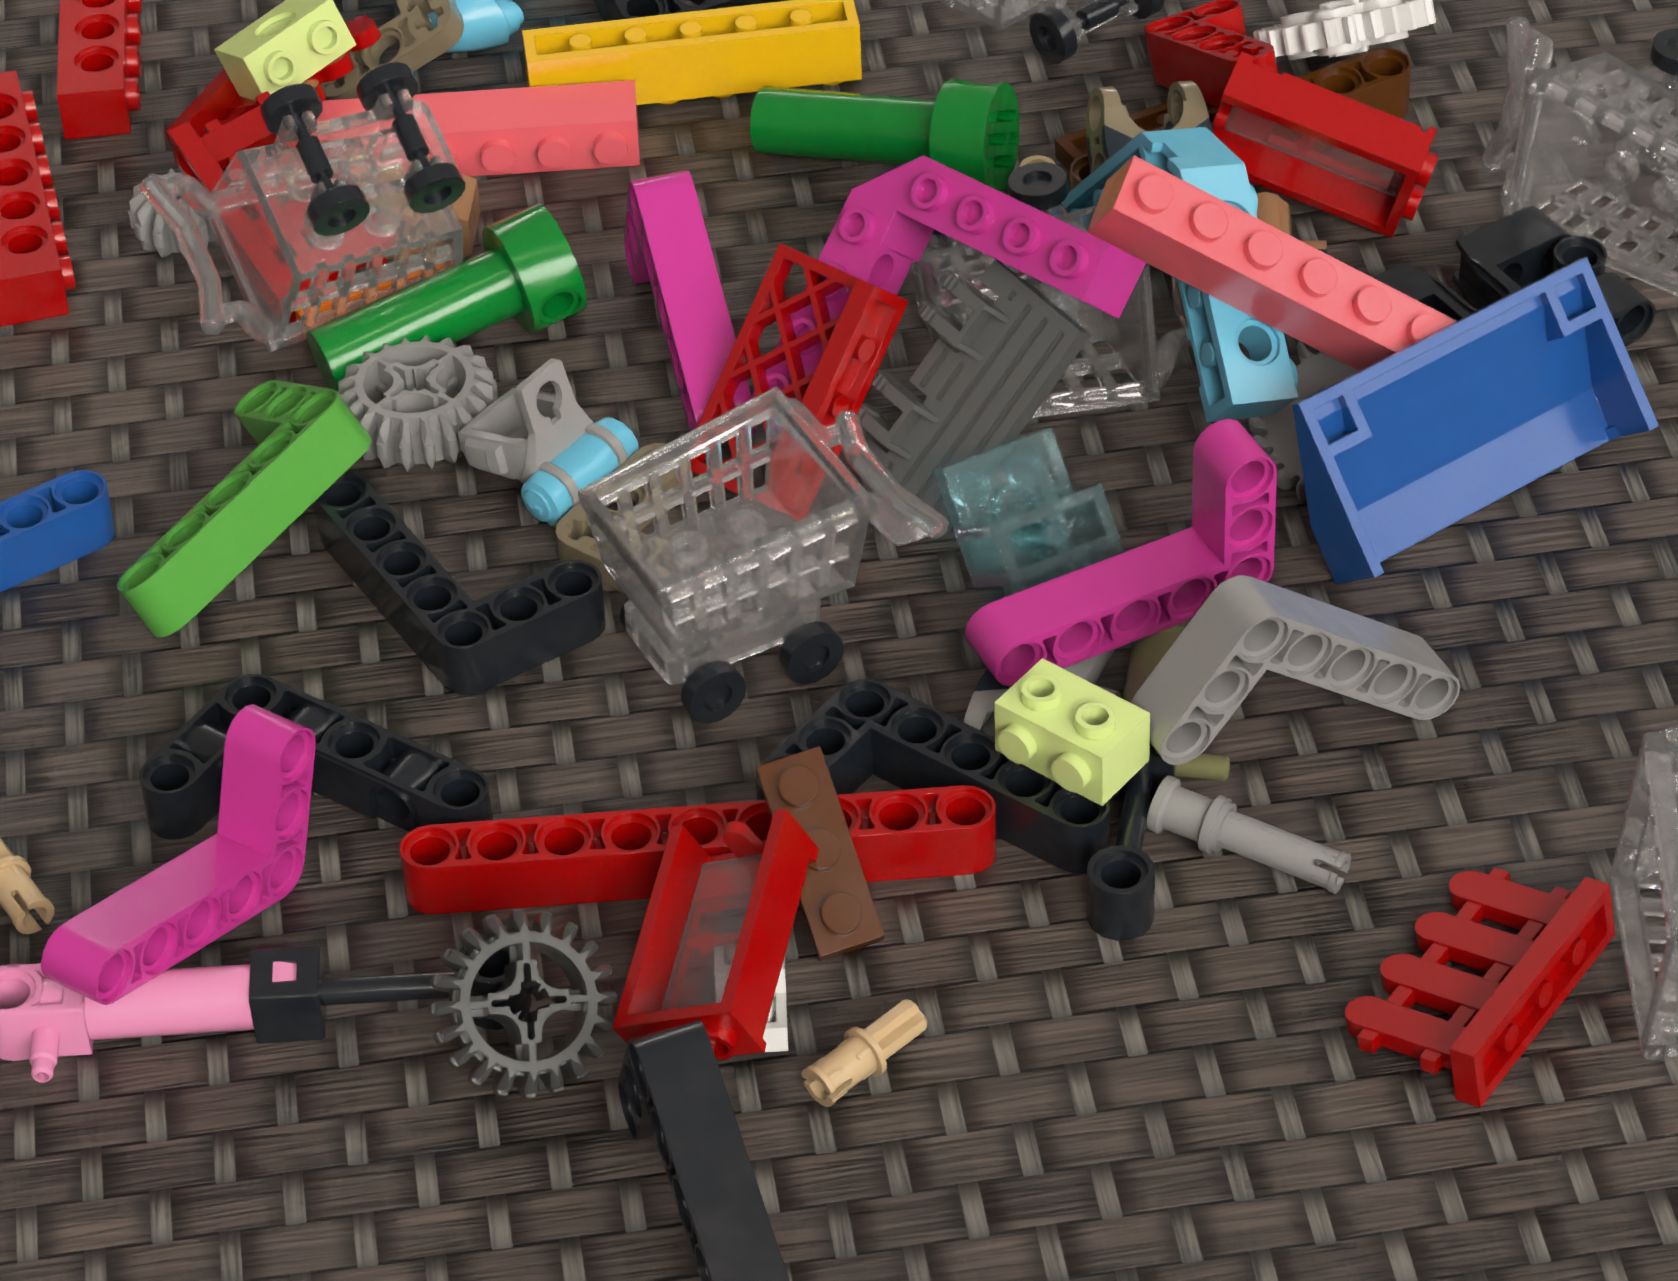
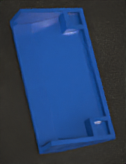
M1587 257L1580 258L1292 405L1310 525L1335 584L1375 578L1384 573L1380 562L1607 441L1622 436L1651 431L1659 426Z

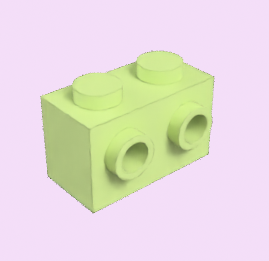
M1043 658L994 702L996 751L1005 755L1012 762L1023 764L1057 782L1064 789L1078 793L1101 806L1149 762V712Z

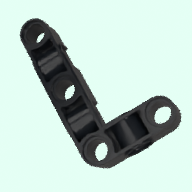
M247 674L229 682L152 755L140 769L139 778L148 824L152 832L159 837L169 840L183 839L194 835L219 812L224 746L230 724L240 710L245 706L254 704L313 731L316 748L311 791L367 817L373 819L378 817L408 832L417 827L433 824L494 820L489 782L486 776L478 770L324 700L261 674Z

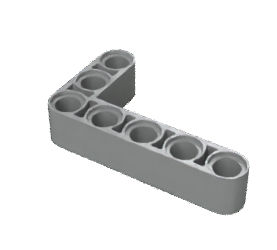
M1239 575L1224 581L1210 594L1136 692L1131 703L1150 713V744L1163 761L1170 765H1181L1197 758L1207 749L1266 670L1417 720H1429L1445 713L1458 698L1461 686L1459 679L1422 637L1254 577Z

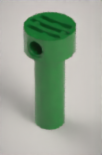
M951 78L944 82L936 100L763 86L758 90L752 105L750 135L755 151L760 154L900 166L924 155L1004 193L1008 187V178L1014 171L1017 161L1020 115L1014 89L1006 82L985 85Z
M538 203L494 222L482 230L485 253L308 330L306 334L311 353L327 386L338 391V381L345 378L346 366L361 364L363 352L377 353L382 350L383 343L390 346L397 345L402 342L404 337L409 342L421 341L425 335H428L431 342L439 343L445 338H451L452 342L456 343L512 317L516 318L525 331L533 334L587 309V295L583 278L572 250L556 220L544 206Z

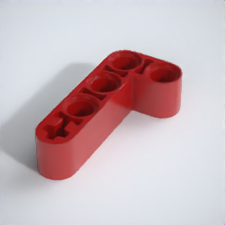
M1217 0L1151 22L1144 28L1154 82L1169 89L1173 82L1193 81L1201 90L1204 101L1216 107L1221 105L1222 94L1241 51L1255 56L1254 64L1267 68L1268 65L1275 68L1276 73H1279L1274 46L1247 36L1242 5L1239 0Z

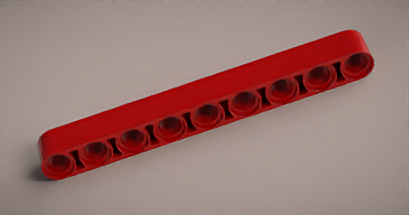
M960 785L837 795L866 882L971 875L989 868L996 858V804L993 797L984 789L976 786ZM766 800L421 826L408 832L401 840L399 847L408 904L414 910L424 914H449L650 899L671 826L684 825L709 856L733 853L722 840L724 828L728 822L738 821L748 825L765 845L772 818Z

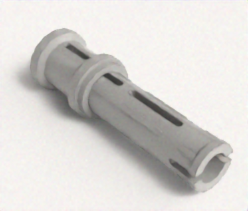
M1171 775L1166 776L1162 780L1149 808L1146 827L1150 832L1161 834L1163 830H1167L1197 842L1199 851L1207 854L1219 853L1222 849H1226L1242 857L1257 861L1325 888L1333 894L1340 890L1345 879L1338 877L1339 875L1334 872L1320 868V865L1325 864L1345 873H1348L1350 867L1351 853L1338 851L1238 813L1235 803H1232L1231 798L1223 795H1218L1216 799L1203 796L1181 787L1180 779Z

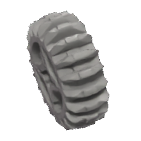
M425 335L421 341L409 342L404 337L400 344L393 346L383 343L382 350L377 353L363 352L361 364L346 366L345 378L338 381L337 391L371 437V444L362 455L364 460L379 458L384 468H389L395 463H402L407 472L415 464H427L431 470L434 463L440 460H446L455 464L458 453L463 452L458 432L482 410L498 399L497 382L493 379V373L487 366L485 357L474 355L470 345H462L455 348L451 338H445L436 343L431 342L428 335Z

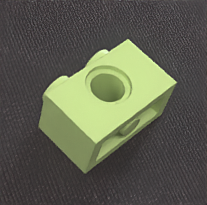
M285 0L215 48L214 51L239 96L256 102L255 97L266 91L271 95L283 87L301 84L356 46V43L333 0Z

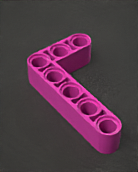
M684 170L629 181L624 247L633 283L636 285L651 282L689 430L693 437L736 338L690 172ZM747 380L739 383L733 396L736 411L747 407L751 399ZM756 418L740 426L743 437L756 434ZM727 433L715 438L713 443L728 440Z
M1224 419L1211 424L1200 434L1193 450L1192 527L981 607L971 616L966 625L965 636L967 642L995 679L1003 686L1012 687L1042 658L1064 669L1191 620L1210 594L1229 578L1244 575L1268 582L1272 577L1274 569L1277 484L1275 462L1237 420Z
M254 704L245 706L232 720L225 740L217 834L59 926L50 936L43 950L41 970L44 976L91 1000L108 1005L286 897L298 883L305 862L316 748L313 731Z

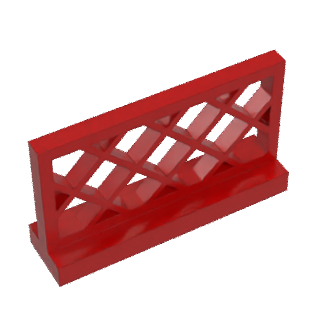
M779 243L684 454L686 469L754 502L755 505L771 513L807 526L909 301ZM793 263H796L803 267L808 289L786 300L783 285ZM820 275H823L829 279L821 282ZM845 286L851 288L852 290L840 316L831 320L825 296ZM812 304L818 328L796 338L790 314ZM777 322L783 345L761 356L758 343L759 338L765 327ZM821 342L824 351L815 372L806 377L800 352ZM786 360L792 384L771 394L765 370ZM752 377L757 402L736 411L733 396L739 383ZM796 398L798 410L790 428L780 433L775 408ZM761 416L767 440L746 450L740 426ZM727 433L732 458L714 467L704 463L714 439ZM771 455L773 463L762 490L756 489L749 464ZM736 471L737 479L729 474Z

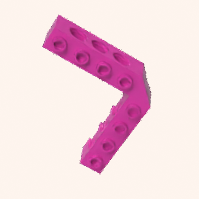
M924 155L853 188L818 258L819 261L897 295L913 261L919 262L933 231L936 230L1118 319L1146 265V262L1106 241ZM820 275L821 282L829 279L823 275ZM806 283V285H805L803 291H805V290L808 289L807 283ZM845 286L825 296L831 320L840 316L852 290L851 288ZM812 304L791 314L796 338L818 328ZM781 336L775 349L783 345ZM821 342L800 352L806 377L815 372L824 351ZM786 360L765 370L771 394L792 384ZM755 390L747 406L757 402ZM796 398L775 408L778 425L784 430L790 428L798 410Z

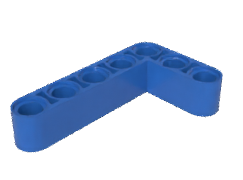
M90 470L69 472L0 502V592L95 552L113 540L116 528L108 486L102 475Z

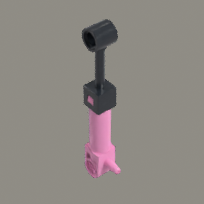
M480 935L486 941L485 935ZM317 945L251 950V964L168 969L114 1003L103 1005L46 978L42 973L41 963L7 964L0 966V1058L12 1061L30 1059L32 1078L37 1082L44 1083L52 1079L58 1057L92 1055L94 1040L255 1030L257 1044L323 1040L326 1036L327 1006L449 998L448 992L434 989L430 986V981L434 975L446 974L454 977L456 972L448 970L325 978L321 949ZM462 947L460 952L467 956V951ZM508 948L496 951L480 967L473 981L470 996H482L499 990L504 979V966L509 964ZM521 986L519 994L509 997L508 1000L491 1005L493 1007L509 1006L512 1013L521 1011L518 1019L522 1021L530 1011L531 995L525 996L528 989ZM472 1017L474 1024L484 1029H504L499 1022L493 1019H477V1017Z

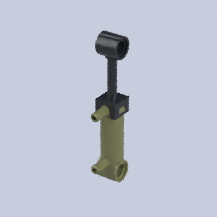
M1191 620L1132 642L1122 699L1131 703L1136 692ZM1150 744L1149 762L1110 798V800L1123 801L1116 845L1098 851L1091 857L1087 865V918L1094 932L1107 939L1123 941L1140 937L1151 928L1154 921L1155 869L1151 858L1142 851L1149 805L1162 780L1168 775L1176 778L1226 781L1229 778L1230 758L1227 755L1202 753L1188 763L1170 765L1163 761Z

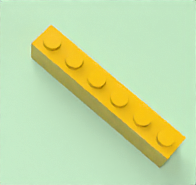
M789 0L522 30L528 87L635 80L637 105L653 103L672 104L680 100L705 97L726 98L734 94L758 92L763 86L793 88L819 84L837 85L846 81L862 80L860 24L854 0Z

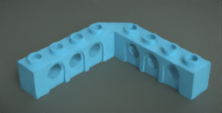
M1197 127L1139 133L1068 192L1066 199L1062 203L1046 211L1047 214L1087 232L1106 181L1134 155L1256 218L1258 198L1254 187L1249 183L1245 163L1209 129ZM1174 277V281L1178 282L1188 325L1185 330L1188 341L1191 340L1200 378L1201 386L1199 387L1206 423L1224 419L1235 420L1271 416L1298 398L1296 389L1298 373L1294 362L1289 358L1283 332ZM1239 343L1248 350L1250 359L1241 352Z

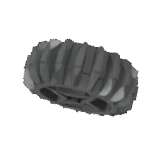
M514 909L510 911L507 920L508 932H506L501 920L495 914H492L482 919V928L486 941L478 932L471 928H466L459 933L460 942L467 951V956L451 948L444 950L440 958L456 974L454 977L446 974L432 976L430 986L436 990L448 992L449 1001H438L429 1004L428 1014L435 1017L449 1015L451 1026L439 1029L433 1034V1037L438 1044L457 1038L461 1047L452 1052L448 1057L447 1062L451 1067H458L466 1063L470 1058L476 1061L469 1073L468 1082L473 1086L481 1085L488 1078L491 1071L495 1072L493 1093L502 1097L508 1095L514 1079L517 1077L521 1097L528 1099L534 1098L537 1095L538 1075L550 1093L559 1092L564 1088V1079L560 1067L574 1079H580L587 1074V1069L578 1052L592 1058H599L604 1054L605 1048L603 1045L590 1036L592 1031L608 1033L614 1030L612 1028L614 1020L606 1016L597 1015L598 1006L616 1003L617 993L613 991L597 992L595 981L607 978L612 974V970L608 964L600 965L590 970L585 962L598 949L595 941H587L576 949L570 946L577 934V925L568 922L557 931L555 936H552L553 918L550 912L543 911L538 913L533 922L532 929L529 930L525 911L523 909ZM508 948L509 964L504 966V979L499 990L482 996H470L473 981L480 967L496 951ZM530 949L541 952L551 958L565 973L572 990H569V988H552L547 985L539 975L537 960L531 959ZM521 986L528 989L525 996L533 994L536 1001L551 1000L554 1002V1004H547L527 1013L524 1022L518 1019L521 1011L512 1013L509 1006L493 1007L491 1005L508 1000L509 997L519 994ZM574 1011L572 1025L564 1041L550 1055L538 1060L537 1043L542 1042V1029L546 1019L551 1014ZM472 1017H477V1019H493L499 1022L507 1032L509 1047H515V1059L506 1057L490 1047L479 1034Z

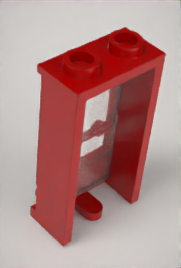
M1241 51L1220 100L1222 102L1212 126H1214L1213 134L1245 163L1250 182L1390 238H1393L1401 217L1410 221L1413 220L1439 158V155L1429 152L1437 132L1436 128L1429 126L1427 132L1421 130V126L1285 72L1281 75L1275 72V68L1268 65L1267 68L1253 63L1255 56Z
M786 808L774 810L765 845L748 825L738 821L728 822L722 835L723 842L733 852L728 854L709 856L684 825L671 826L612 1026L614 1031L627 1045L630 1039L700 1020L707 1031L717 1060H726L737 1055L765 1052L767 1043L764 1041L763 1035L801 898V890L805 883V875L808 864L816 862L819 852L818 846Z

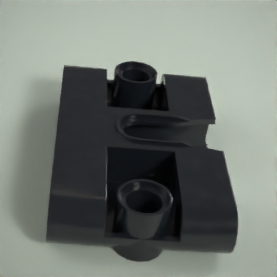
M1534 206L1523 208L1456 239V246L1461 252L1460 270L1453 273L1452 280L1467 302L1443 282L1407 262L1373 277L1458 321L1580 258L1587 257L1625 347L1639 340L1648 331L1656 314L1654 304L1617 273L1605 272L1607 251L1600 242L1585 236L1570 235L1542 210Z

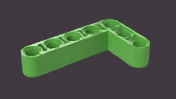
M269 380L251 389L237 403L234 408V414L258 446L121 576L117 583L118 591L156 638L171 635L191 621L368 450L371 444L370 435L336 390L286 381Z

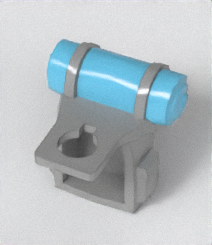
M555 358L549 359L516 388H512L482 410L458 432L461 449L468 464L479 470L512 480L517 479L524 483L521 489V497L527 510L536 519L547 522L550 526H555L567 512L639 449L635 435L624 423L610 417H604L594 423L575 400L562 361ZM549 381L555 388L554 394L539 391Z

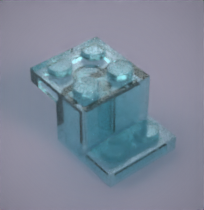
M1052 427L1040 429L933 470L974 588L1002 586L1007 597L1125 552L1102 484L1071 485Z

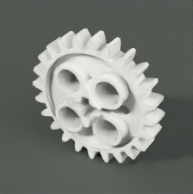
M1336 0L1321 3L1319 5L1320 9L1281 17L1282 24L1256 30L1253 32L1254 39L1274 46L1276 57L1288 55L1289 60H1296L1317 55H1329V58L1366 52L1370 49L1369 45L1409 37L1408 30L1436 23L1432 0Z

